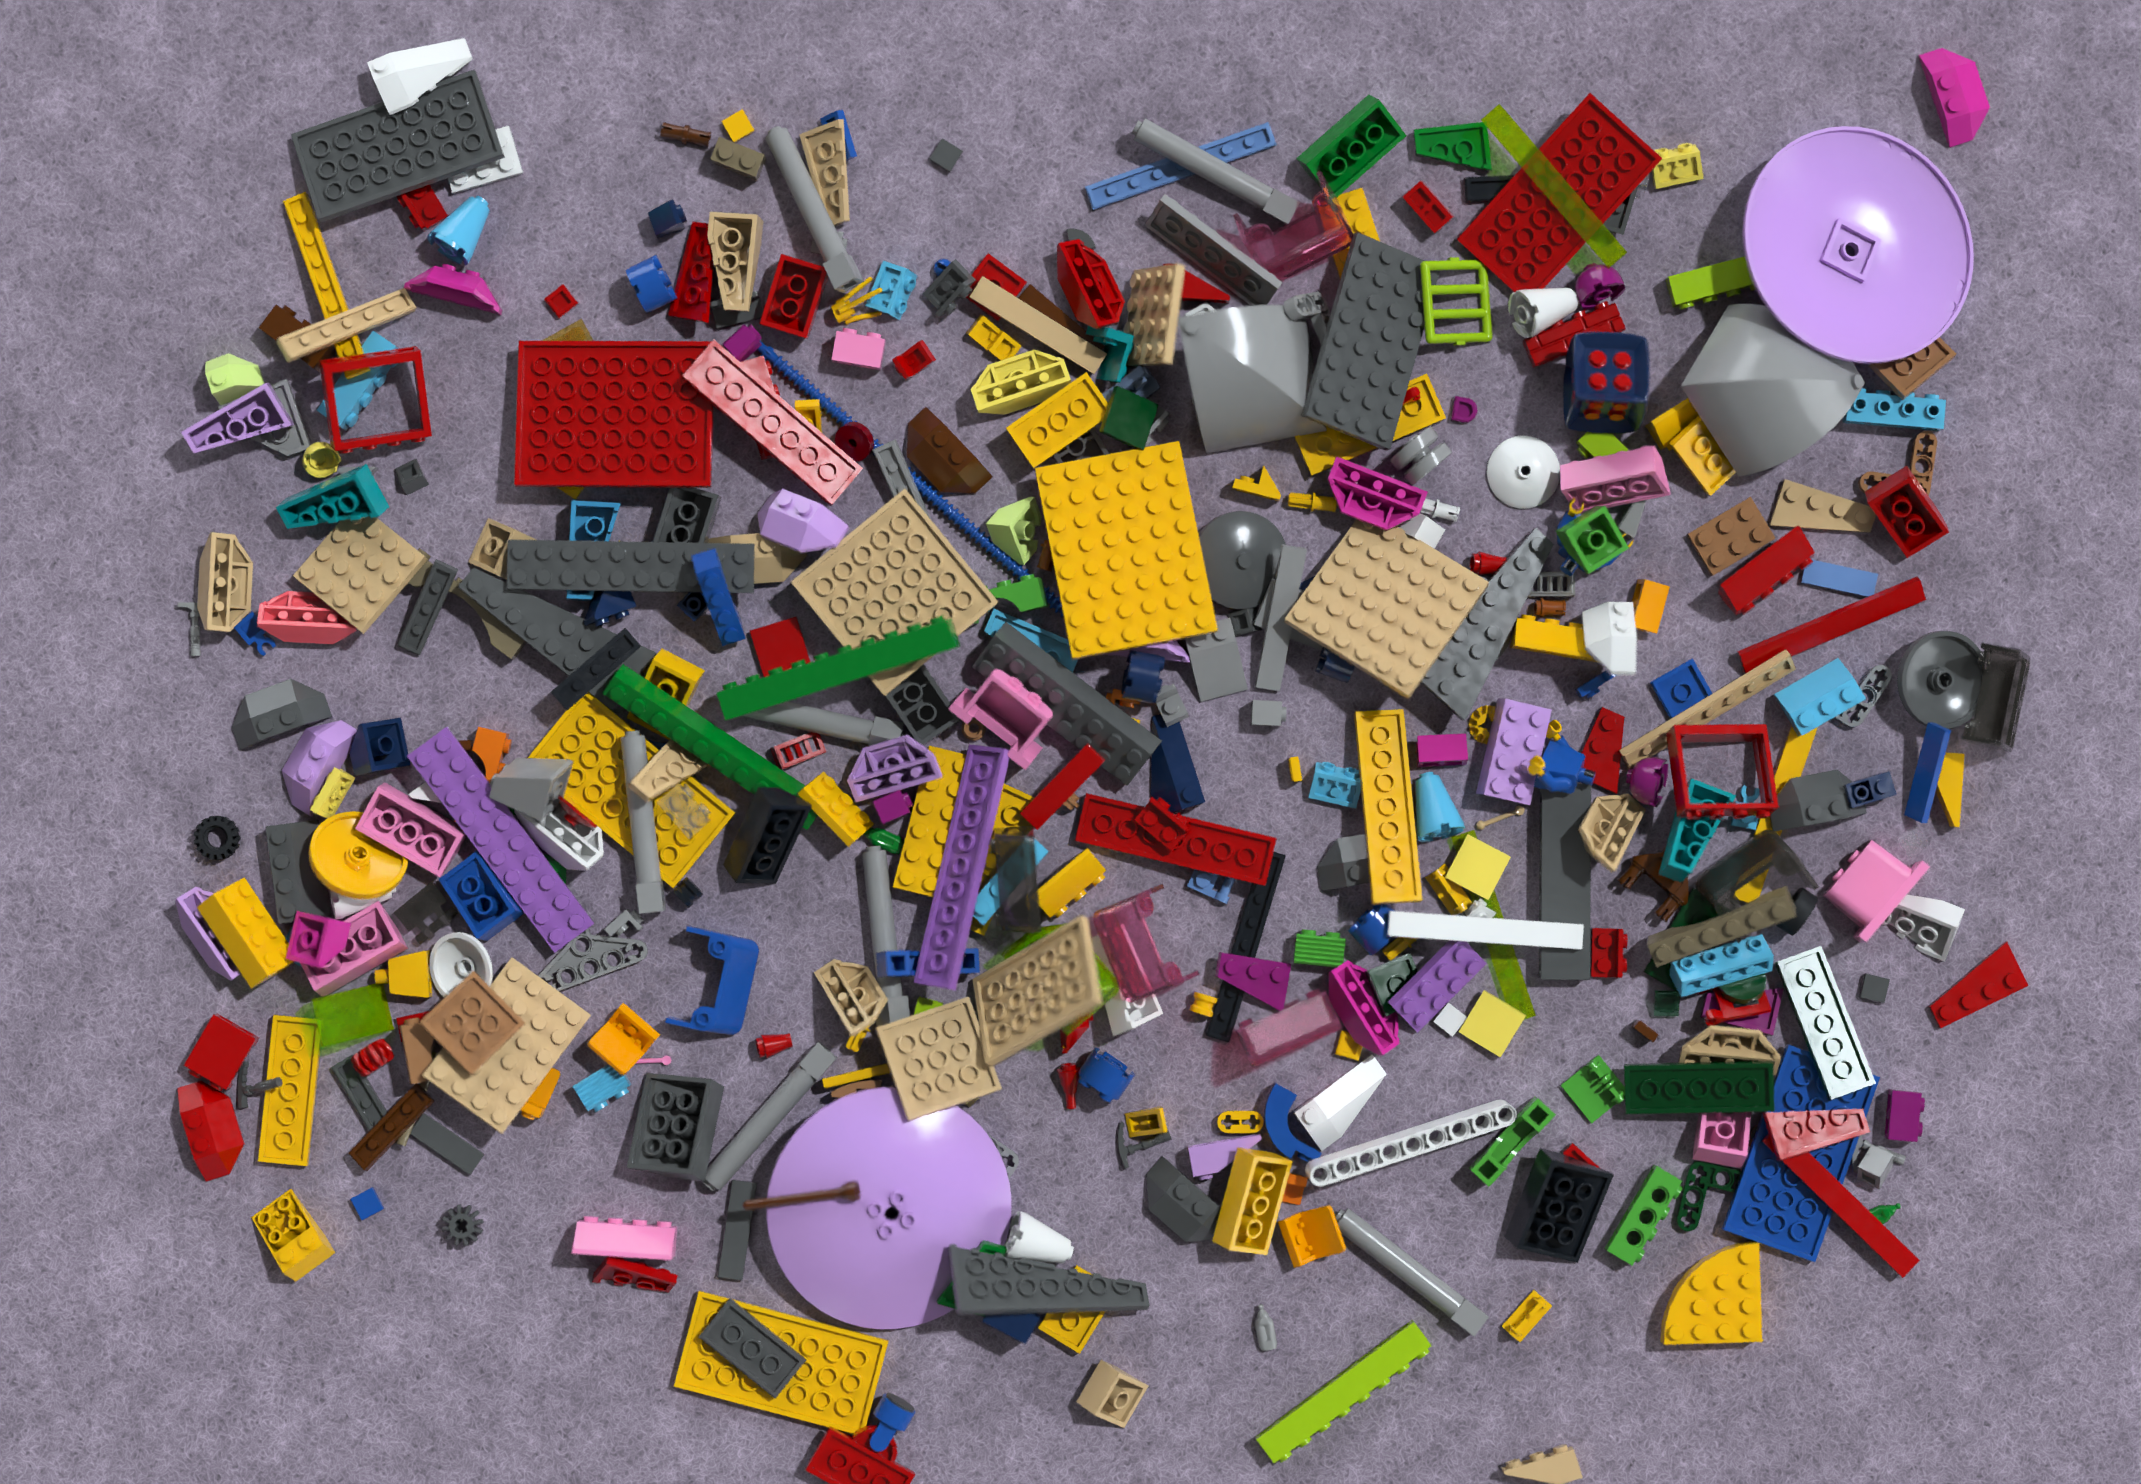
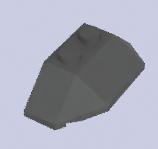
M289 679L245 695L232 729L238 746L242 750L332 717L324 693Z
M1831 770L1790 778L1777 795L1779 808L1770 815L1772 831L1774 832L1866 814V807L1861 805L1850 808L1844 785L1852 781L1840 771Z
M1365 834L1336 839L1317 866L1321 891L1370 883Z
M1162 1156L1146 1174L1149 1210L1185 1242L1212 1240L1221 1207Z

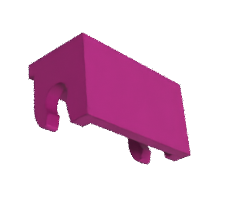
M1466 733L1417 736V767L1467 764Z

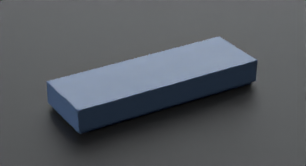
M1813 560V563L1803 570L1800 583L1869 597L1874 595L1878 574Z

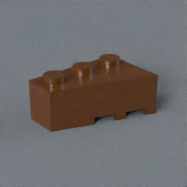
M275 305L259 326V329L277 341L282 336L312 324L305 319L302 323L294 318L297 313L288 306L284 305L281 308ZM333 344L300 359L321 373L319 360L331 359L337 352Z

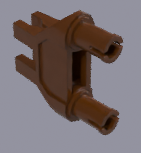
M1665 846L1660 853L1633 856L1630 859L1631 865L1617 881L1620 884H1624V888L1630 890L1642 874H1646L1668 893L1667 899L1654 912L1658 917L1662 915L1660 919L1667 922L1679 906L1682 907L1688 903V876L1681 883L1659 875Z

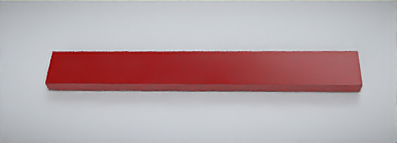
M1918 576L1737 651L1744 673H1748L1784 650H1787L1791 656L1925 601L1926 597L1921 580Z
M1768 1134L1762 1142L1775 1154L1770 1135ZM1809 1152L1781 1160L1900 1277L1904 1278L1920 1261Z

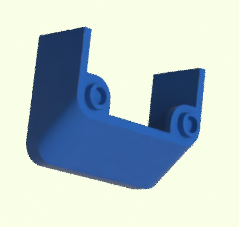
M687 926V932L710 936L708 943L710 954L715 958L725 960L714 1008L707 1006L697 1008L692 1014L691 1021L669 1016L666 1018L665 1023L700 1031L734 1035L743 1026L759 956V947L751 939Z

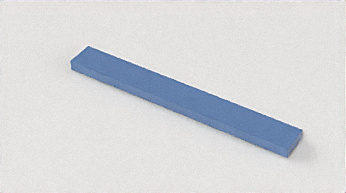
M1269 122L1204 144L1198 148L1229 163L1275 147L1277 144ZM1165 158L1085 186L1092 209L1096 210L1195 175V173Z

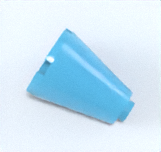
M480 196L469 197L429 233L427 240L431 245L435 242L440 246L437 251L458 264L464 261V264L468 265L490 212V209L487 207L488 202Z
M1433 772L1420 774V779L1415 781L1418 841L1431 842L1434 841L1433 837L1446 839L1463 832V829H1465L1464 822L1440 776L1434 775Z

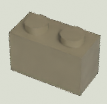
M719 137L710 160L715 165L758 181L766 157L765 154Z

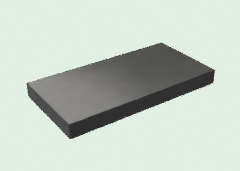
M731 1298L699 1336L774 1398L779 1395L807 1360Z

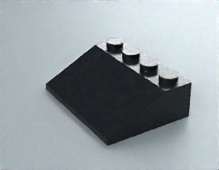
M1540 1148L1504 1237L1517 1249L1578 1263L1614 1174L1567 1155Z

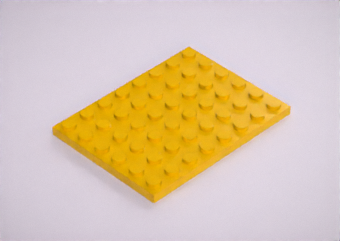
M1179 441L1145 447L1144 450L1133 449L1035 468L1072 660L1218 632Z

